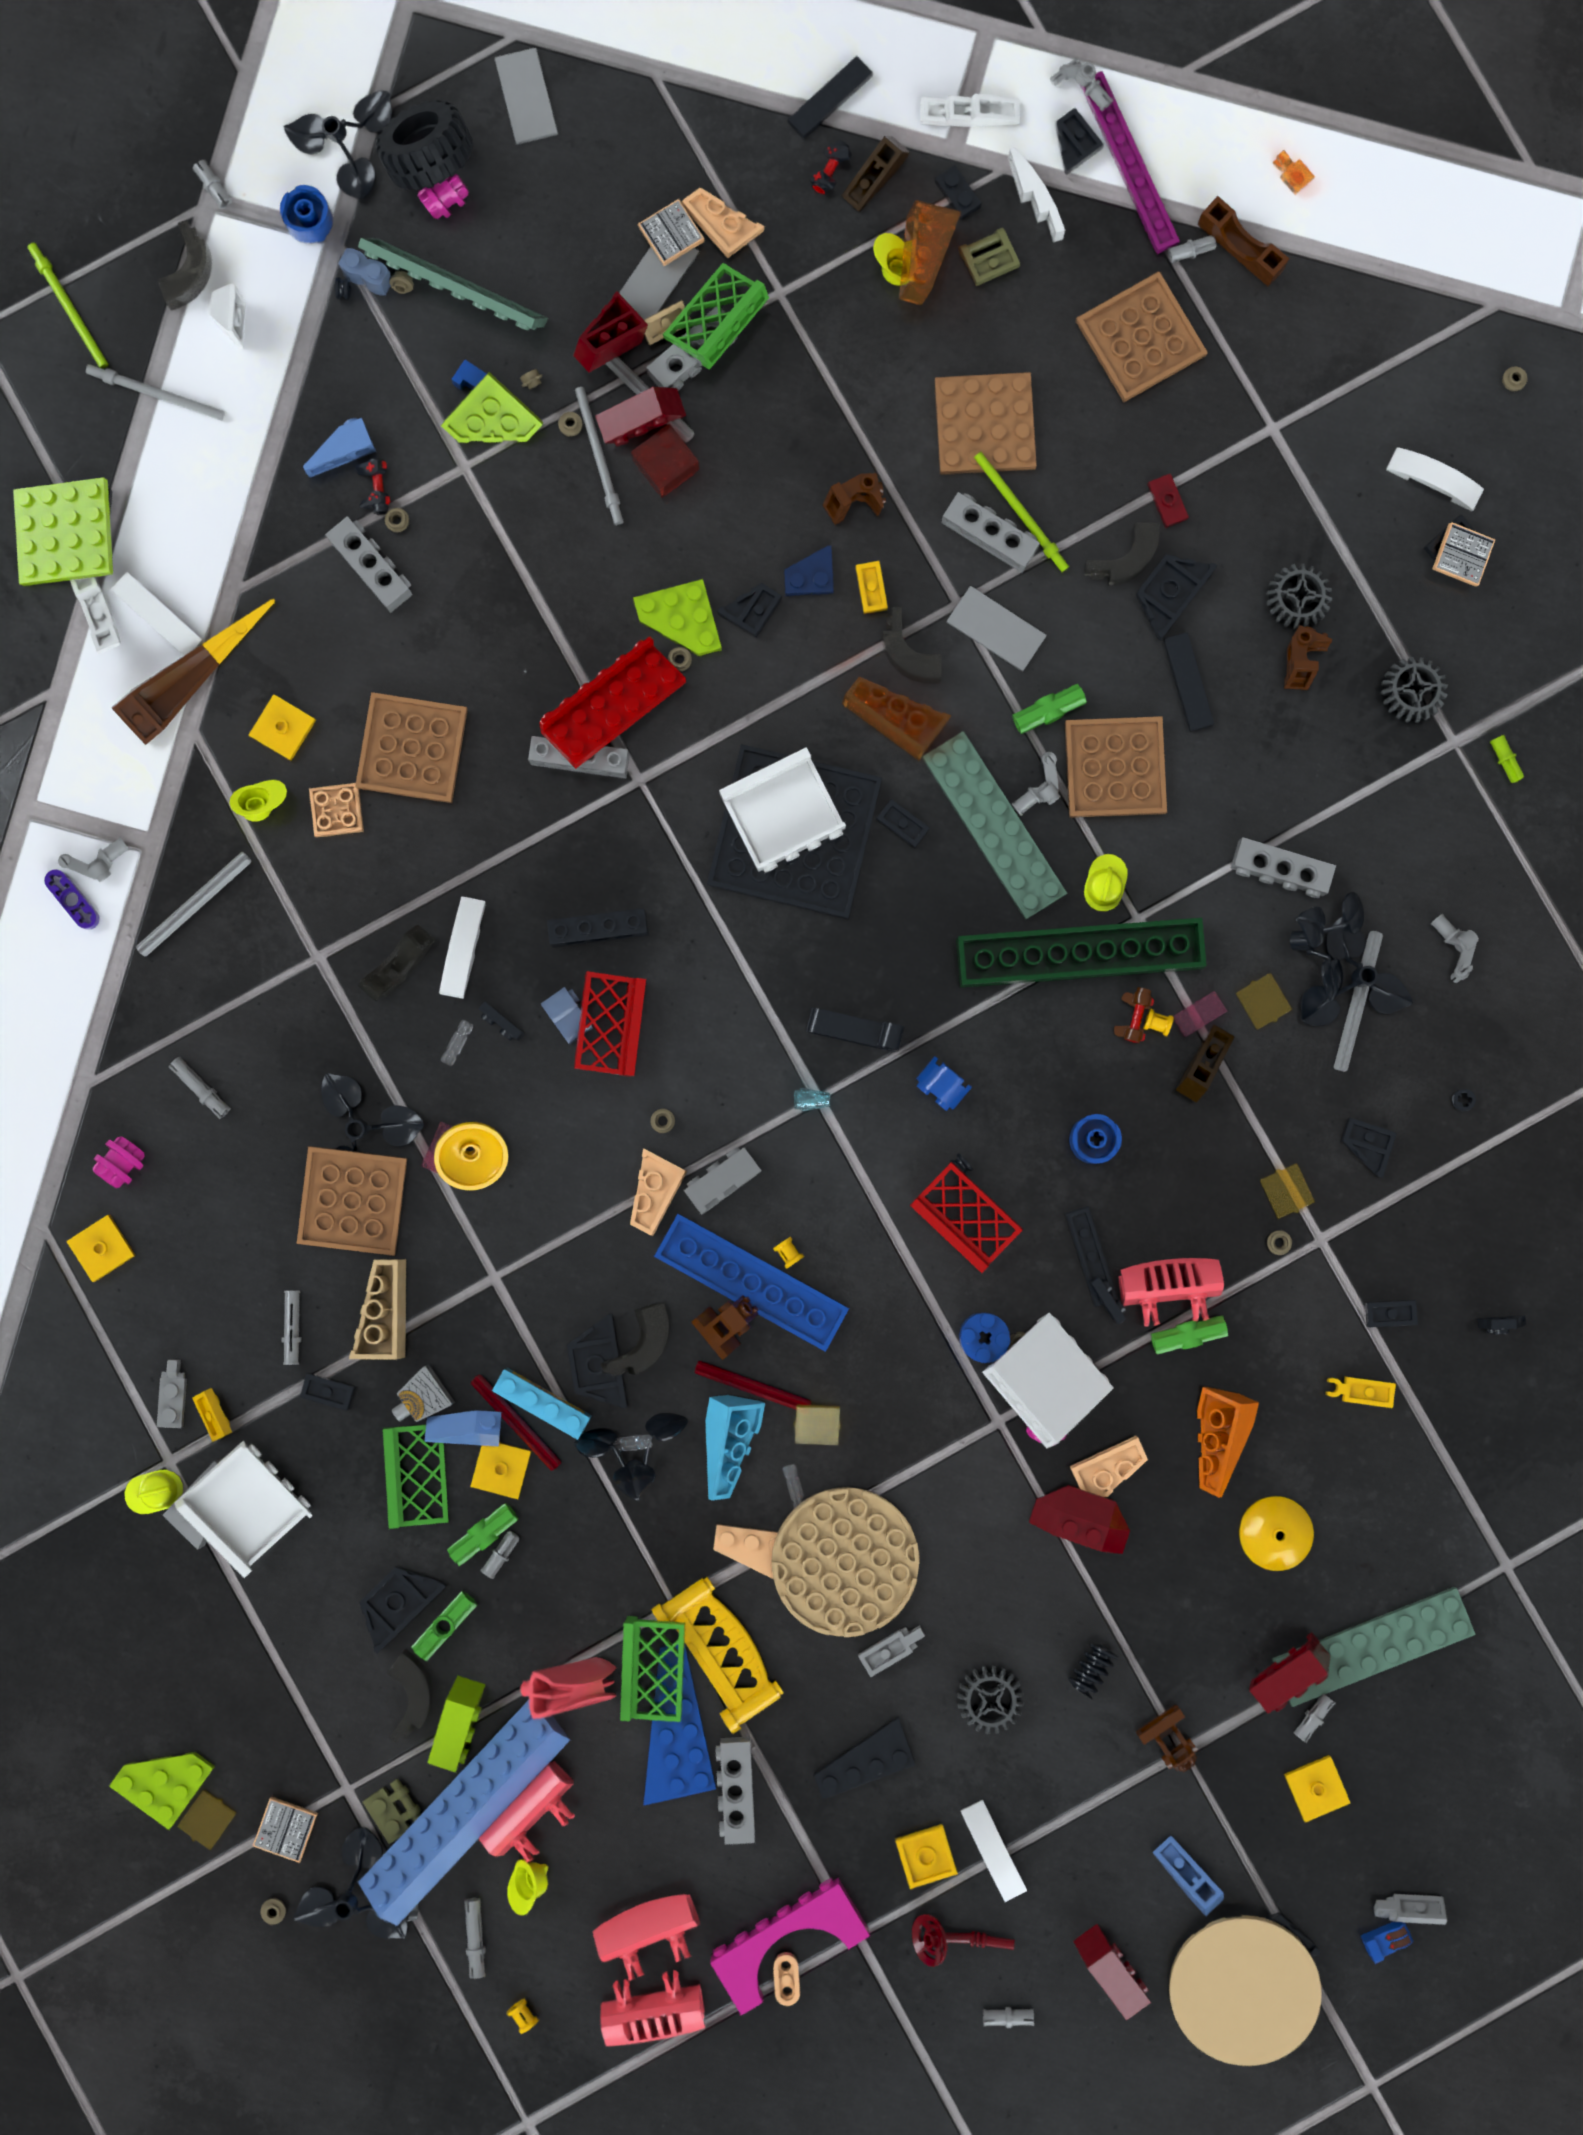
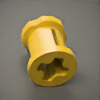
M1150 1008L1143 1029L1148 1030L1150 1028L1162 1032L1164 1036H1168L1174 1017L1155 1013L1154 1009Z
M791 1237L773 1248L786 1263V1269L805 1257L797 1251Z
M521 1999L507 2011V2015L512 2016L519 2026L518 2031L520 2034L530 2030L539 2021L538 2017L533 2016L526 2006L527 2001L525 1999Z

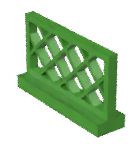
M722 263L663 333L664 338L700 360L702 366L710 370L769 299L765 285L758 280L755 282ZM724 273L731 276L732 282L719 284V279ZM737 287H749L745 294L737 295ZM733 288L732 297L720 298V291ZM716 292L717 300L704 302V297L707 294ZM734 303V308L730 312L722 313L721 305ZM718 307L717 315L705 316V309ZM701 310L702 318L689 320V315L693 311ZM719 321V325L715 330L707 331L706 323ZM703 325V332L690 335V327ZM686 328L687 336L678 338L673 336L677 329ZM704 339L703 345L698 350L692 347L691 341Z
M426 1425L383 1427L389 1529L448 1522L444 1443L435 1442L431 1447L421 1439V1436L426 1432ZM423 1430L419 1435L413 1432ZM409 1431L416 1439L406 1449L399 1443L398 1432ZM418 1440L429 1449L420 1460L409 1452ZM437 1444L439 1445V1453L434 1450ZM399 1447L404 1450L401 1456H399ZM431 1451L439 1457L440 1464L434 1471L422 1463ZM406 1454L418 1462L409 1473L400 1467V1461ZM419 1465L430 1473L422 1485L411 1477V1474ZM439 1469L440 1477L435 1474ZM401 1472L406 1476L402 1481ZM433 1476L441 1482V1489L435 1496L424 1488ZM408 1478L419 1487L410 1498L401 1489V1486ZM421 1489L432 1498L424 1509H421L412 1501ZM441 1493H442V1502H440V1501L437 1499V1497H438ZM402 1497L407 1500L404 1505H402ZM436 1501L442 1506L443 1517L432 1518L425 1511ZM409 1503L420 1511L414 1520L403 1521V1510ZM422 1515H425L428 1519H419V1518H420Z
M627 1616L623 1627L620 1721H630L632 1718L681 1722L685 1644L684 1622L641 1620L636 1616ZM641 1627H650L657 1635L647 1642L641 1636ZM668 1629H679V1639L673 1644L663 1635ZM657 1638H660L668 1646L660 1655L650 1646ZM645 1649L655 1657V1660L648 1666L640 1660V1654ZM669 1651H672L678 1657V1663L672 1668L662 1659ZM657 1662L667 1671L659 1680L649 1670ZM645 1673L654 1682L647 1690L639 1684V1678ZM669 1675L677 1682V1687L671 1693L661 1683ZM656 1686L666 1695L658 1704L648 1694ZM644 1697L654 1707L649 1712H638V1702ZM670 1699L676 1706V1714H666L660 1706Z

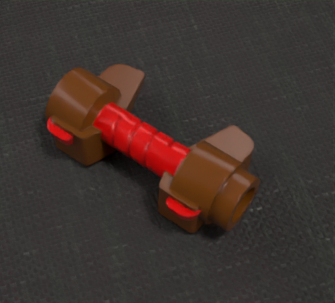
M1137 987L1135 994L1126 992L1121 998L1122 1001L1135 1008L1131 1025L1114 1027L1115 1036L1134 1043L1144 1041L1145 1034L1144 1030L1140 1028L1144 1010H1148L1154 1003V999L1151 998V990Z

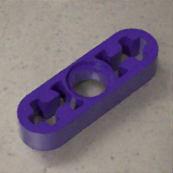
M57 869L49 871L44 878L45 885L79 927L86 930L94 929L100 920L98 912L66 873ZM53 877H62L60 883L67 889L62 890L59 886L52 885L55 882ZM70 893H76L78 896V902L74 906H68L66 903V897ZM82 909L86 914H92L90 916L91 922H82L84 916L77 910Z

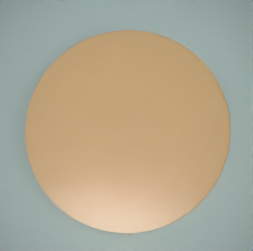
M851 1487L828 1489L801 1502L781 1525L772 1551L774 1583L781 1600L790 1613L802 1624L816 1632L844 1637L865 1635V1633L881 1628L893 1620L905 1607L915 1589L920 1564L918 1544L912 1528L903 1514L891 1502L878 1494Z
M1241 1915V1917L1227 1919L1224 1917L1206 1924V1927L1196 1934H1192L1183 1944L1174 1960L1169 1981L1172 2010L1185 2036L1205 2054L1219 2061L1234 2065L1253 2066L1266 2064L1291 2053L1311 2032L1321 2006L1322 1993L1318 1970L1306 1947L1298 1937L1285 1927L1271 1920L1256 1916Z

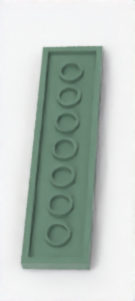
M378 238L360 239L358 248L365 250L364 255L376 260L378 258L387 261L386 265L391 268L408 270L407 275L421 280V278L430 281L429 285L434 288L451 290L452 296L461 300L465 298L472 300L473 306L482 310H486V308L495 311L494 315L503 320H508V318L517 321L515 325L528 331L529 329L536 330V328L544 327L548 318Z
M964 731L922 757L1025 920L1067 894Z
M1452 1587L1320 1639V1643L1331 1655L1328 1677L1319 1685L1314 1683L1309 1686L1307 1692L1301 1697L1296 1698L1294 1696L1288 1700L1290 1705L1294 1707L1322 1696V1694H1327L1476 1635L1458 1589ZM1287 1652L1272 1658L1273 1663L1275 1661L1279 1663L1290 1654Z

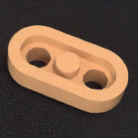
M783 1952L776 1956L773 1964L775 1997L780 2004L790 2006L795 2004L800 1996L798 1960L792 1953ZM788 1961L791 1965L789 1968H783L781 1966L782 1962ZM790 1987L792 1991L787 1994L783 1992V1988Z

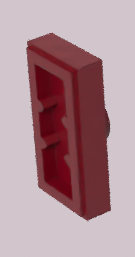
M1171 473L1148 482V488L1165 528L1188 520L1189 516Z

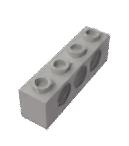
M718 307L710 311L706 317L717 315ZM719 321L706 323L707 331L715 330L719 325ZM703 325L693 326L690 329V335L703 332ZM704 339L691 341L692 347L697 350L704 343ZM673 344L646 368L648 376L658 387L677 388L679 391L687 378H693L701 371L702 364L700 360ZM678 364L682 366V369L678 372L670 370L673 365Z
M958 492L942 517V524L1021 573L1024 572L1040 544L1036 536L1027 531L1023 533L1017 529V525L1014 522L999 518L993 509L987 506L983 508L976 503L972 496L966 493L962 495ZM967 514H974L978 520L976 522H968L965 516ZM992 526L997 529L998 533L996 535H989L985 529ZM1014 539L1017 541L1018 546L1011 548L1006 544V541Z
M347 516L325 535L391 613L413 595L409 590L411 584L403 574L398 576L394 572L396 566L388 556L383 559L378 553L381 548L372 538L366 539L363 535L365 529L357 520L352 522ZM354 541H361L358 549H350ZM369 559H376L375 566L371 568L365 567ZM383 578H392V581L389 585H381V581Z
M532 736L528 760L534 766L626 779L630 754L628 749L605 746L575 769L546 738Z
M1242 837L1238 841L1230 869L1236 870V874L1240 876L1250 877V875L1260 877L1259 881L1263 883L1273 884V882L1283 884L1282 888L1290 891L1300 889L1306 891L1307 896L1320 898V896H1324L1329 892L1336 865ZM1258 856L1264 860L1263 868L1255 866L1254 857ZM1279 863L1287 867V875H1281L1277 871ZM1301 871L1309 872L1311 876L1310 882H1305L1301 879Z
M750 1737L721 1738L720 1746H716V1761H721V1771H717V1786H722L723 1796H718L719 1812L723 1811L724 1821H719L720 1837H725V1845L755 1843ZM731 1760H737L740 1762L741 1767L733 1771L728 1768L727 1763ZM733 1785H738L741 1787L742 1793L734 1796L730 1794L728 1789ZM732 1811H740L743 1814V1818L739 1821L731 1819L730 1813Z

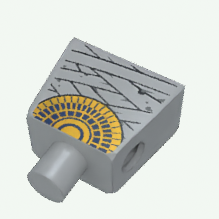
M426 1365L397 1393L402 1403L393 1408L392 1412L399 1422L410 1414L417 1422L453 1405L455 1401L430 1365Z

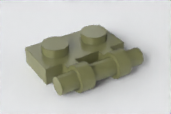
M398 1778L390 1783L395 1791L392 1794H389L384 1786L363 1800L364 1806L388 1844L401 1837L410 1827L407 1822L408 1819L412 1818L415 1822L421 1815V1808L418 1804H414L408 1794L410 1791L407 1786H403ZM398 1799H400L406 1809L403 1813L395 1803Z

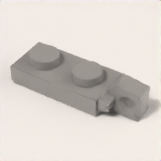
M179 1359L167 1360V1370L161 1374L157 1427L183 1428L187 1378H185V1373L180 1372L181 1360Z
M920 1625L910 1631L906 1627L899 1629L859 1653L858 1657L869 1676L872 1677L913 1653V1650L917 1648L915 1642L925 1637V1633Z
M1394 1894L1393 1897H1387L1386 1900H1376L1374 1906L1375 1917H1389L1390 1921L1444 1925L1447 1922L1443 1896Z

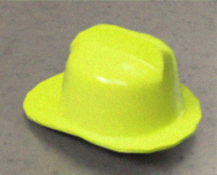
M892 233L879 235L874 241L873 250L876 259L882 266L884 278L893 285L901 286L917 281L922 274V265L905 242Z
M278 780L260 782L236 790L230 797L229 804L236 814L242 815L249 821L258 822L267 818L271 811L284 801L287 789Z
M1110 854L1099 856L1093 861L1089 869L1084 896L1090 907L1097 911H1108L1115 908L1123 896L1128 871L1125 863L1119 857Z
M158 1470L139 1475L127 1484L125 1501L132 1511L139 1514H149L170 1508L183 1494V1483L178 1475L169 1470Z
M522 1859L517 1861L509 1880L507 1894L510 1906L518 1915L528 1914L535 1899L545 1893L548 1886L546 1876L548 1866L546 1864L527 1863Z

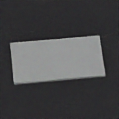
M536 48L495 57L516 145L558 135Z
M650 247L619 293L643 320L661 310L699 254V250L693 248L666 266H663L652 247Z
M972 586L968 588L947 620L948 624L1022 672L1047 636Z

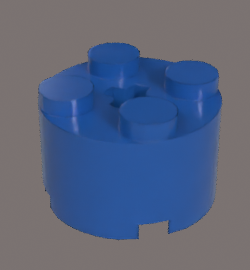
M299 185L283 196L280 203V214L290 235L304 243L323 242L333 225V214L323 194L313 186Z
M934 1056L916 1078L919 1081L917 1087L926 1095L930 1092L937 1097L935 1102L947 1111L949 1107L954 1110L971 1090L972 1086L968 1084L964 1087L962 1085L964 1079L946 1064L942 1063L939 1066L936 1063L938 1058Z
M1093 1114L1080 1119L1074 1124L1070 1132L1069 1142L1072 1152L1078 1159L1089 1164H1099L1107 1162L1116 1155L1121 1147L1122 1135L1120 1128L1109 1117ZM1094 1133H1096L1097 1137L1101 1138V1141L1097 1142L1096 1146H1094V1142H1090V1137Z
M986 1312L975 1313L962 1323L959 1332V1343L962 1350L971 1359L981 1363H989L998 1360L1007 1351L1010 1344V1334L1007 1325L999 1317ZM980 1332L990 1333L988 1336L989 1342L985 1343L982 1341L979 1343L978 1340L981 1338Z

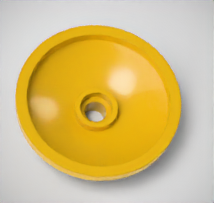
M478 1122L461 1123L450 1128L440 1137L434 1151V1163L440 1177L449 1185L461 1190H478L493 1184L501 1177L508 1162V1149L501 1134L491 1126ZM468 1147L474 1148L472 1151L466 1150Z
M1269 1496L1256 1501L1247 1509L1240 1523L1239 1538L1245 1554L1256 1565L1267 1570L1283 1571L1297 1566L1305 1559L1313 1544L1314 1531L1311 1519L1302 1506L1286 1497ZM1279 1531H1282L1284 1534L1281 1540L1276 1539V1534Z

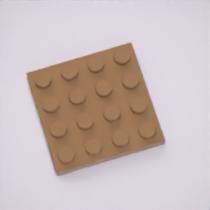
M1160 272L1153 274L1076 318L1077 325L1123 402L1200 360L1208 353Z
M1031 373L935 378L940 474L984 472L974 459L979 452L985 455L996 471L1036 469Z
M371 692L355 787L369 791L452 803L468 711L467 707Z
M1162 717L1065 721L1069 818L1167 813Z
M309 1146L297 1244L395 1256L407 1158Z

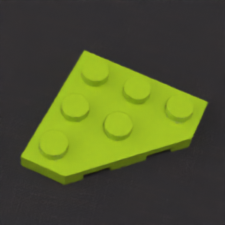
M488 372L444 420L441 427L459 443L517 440V442H527L543 425V421Z
M703 579L633 598L639 621L646 627H650L676 644L682 645L697 656L722 650Z
M196 1752L173 1757L156 1758L138 1763H127L122 1767L109 1787L169 1830L215 1766Z

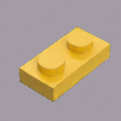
M875 561L856 565L863 613L887 610L888 606L880 562Z
M212 1388L192 1397L212 1442L232 1433L230 1422L224 1415L220 1407L219 1398L214 1394Z

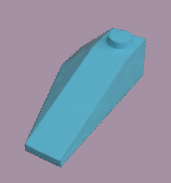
M730 1395L709 1398L705 1422L708 1499L711 1501L731 1497L742 1471L740 1465L744 1455H749L751 1447H749L750 1441L754 1433L758 1434L765 1407L764 1402Z

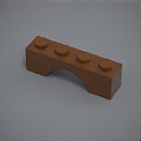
M1219 196L1209 204L1199 218L1197 225L1208 235L1213 236L1216 242L1266 286L1269 287L1285 269L1290 258L1274 244L1262 243L1252 237L1240 224L1236 211Z

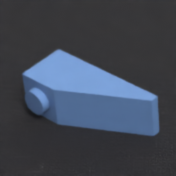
M352 418L345 421L344 425L339 426L305 463L303 468L309 478L376 452L362 418Z
M469 1411L427 1417L425 1442L499 1446L501 1412Z
M1172 1836L1166 1839L1153 1852L1172 1878L1205 1916L1224 1900V1893Z

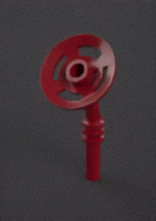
M929 1914L920 1915L915 1920L912 1928V1941L916 1954L924 1964L931 1967L938 1966L944 1961L947 1953V1943H967L971 1947L975 1944L978 1948L981 1945L982 1948L989 1946L1014 1950V1939L987 1936L984 1932L982 1935L980 1932L975 1934V1931L971 1933L944 1932L940 1922ZM922 1926L926 1929L923 1937V1942L921 1941ZM926 1950H927L931 1955H936V1956H935V1959L932 1958V1957H930V1956L926 1953Z

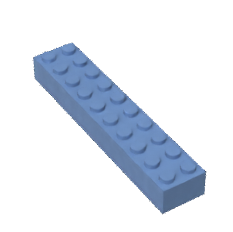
M528 1700L362 1877L358 1883L379 1918L398 1925L570 1741L552 1715L533 1719Z

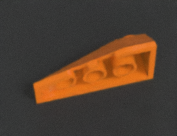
M1209 1387L1202 1388L1197 1409V1419L1201 1420V1433H1198V1442H1201L1202 1456L1199 1458L1200 1489L1219 1498L1223 1496L1254 1426L1259 1402L1238 1393Z

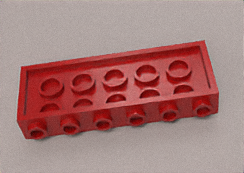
M649 636L645 640L637 642L634 648L626 655L619 656L608 669L601 670L590 683L583 684L572 697L565 698L555 710L547 712L539 722L541 734L577 769L684 685L686 677L654 647V640Z

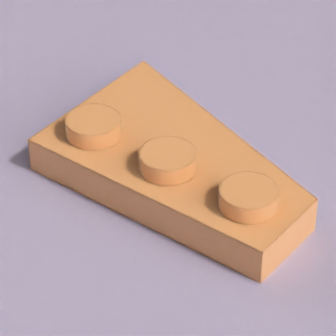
M698 188L682 200V205L687 213L727 258L764 231L763 225L758 222L755 224L748 220L745 214L740 211L735 212L725 206V202L702 188Z
M643 1148L641 1170H639V1182L630 1225L654 1236L687 1171Z
M1134 1436L1069 1467L1079 1489L1102 1497H1108L1114 1492V1488L1123 1480H1127L1148 1459L1139 1438Z
M717 1524L713 1550L773 1579L772 1551L778 1532Z

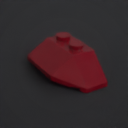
M1070 1485L1036 1498L1029 1519V1523L1054 1536L1101 1552L1123 1554L1130 1533V1529L1116 1501Z

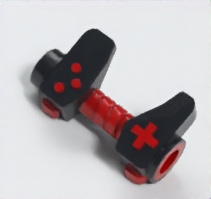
M837 140L834 144H828L824 151V154L829 159L823 171H814L809 179L812 183L811 187L820 194L825 195L828 189L831 190L836 186L837 182L831 178L838 163L851 158L852 152L849 150V146L841 140Z
M370 459L356 466L359 475L373 477L374 487L369 496L361 501L360 507L373 509V513L376 515L387 514L388 504L390 503V497L383 491L382 474L386 473L387 464L383 459Z

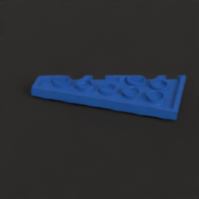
M685 1644L681 1722L652 1720L643 1806L716 1789ZM667 1645L660 1646L659 1655L668 1648ZM669 1651L662 1658L670 1668L678 1663V1657L672 1651ZM658 1662L657 1678L659 1680L667 1671ZM671 1675L661 1682L670 1693L677 1687V1682ZM656 1686L654 1700L658 1704L666 1695ZM670 1699L660 1706L666 1714H676V1706Z

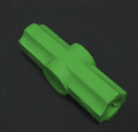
M1076 684L1055 695L1051 693L1040 698L1034 705L1013 714L1012 718L1020 734H1023L1042 724L1047 725L1057 721L1065 713L1086 704L1087 701L1082 688Z
M1221 1315L1211 1317L1205 1321L1180 1323L1175 1325L1176 1327L1151 1333V1341L1155 1353L1162 1354L1179 1348L1189 1349L1203 1345V1342L1228 1336L1226 1322Z
M507 1503L501 1505L486 1519H481L471 1527L466 1535L447 1549L450 1557L459 1566L464 1564L479 1550L483 1551L498 1539V1535L519 1520V1518Z
M462 1590L411 1648L420 1658L428 1661L478 1604L468 1593ZM439 1621H448L450 1631H442L439 1628Z

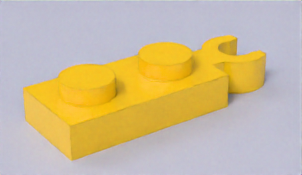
M1345 1377L1343 1384L1335 1378L1327 1379V1382L1335 1383L1336 1385L1335 1391H1326L1325 1394L1330 1397H1337L1343 1394L1342 1401L1393 1408L1395 1383Z

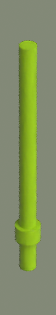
M36 243L29 244L27 248L36 261L35 266L40 274H44L99 368H106L108 366L106 359L53 273V266L47 257L43 256Z
M979 452L974 459L1030 532L1036 536L1037 541L1040 542L1044 549L1043 553L1048 559L1051 558L1061 572L1065 571L1069 565L1059 554L1058 551L1060 549L1054 542H1050L985 455Z

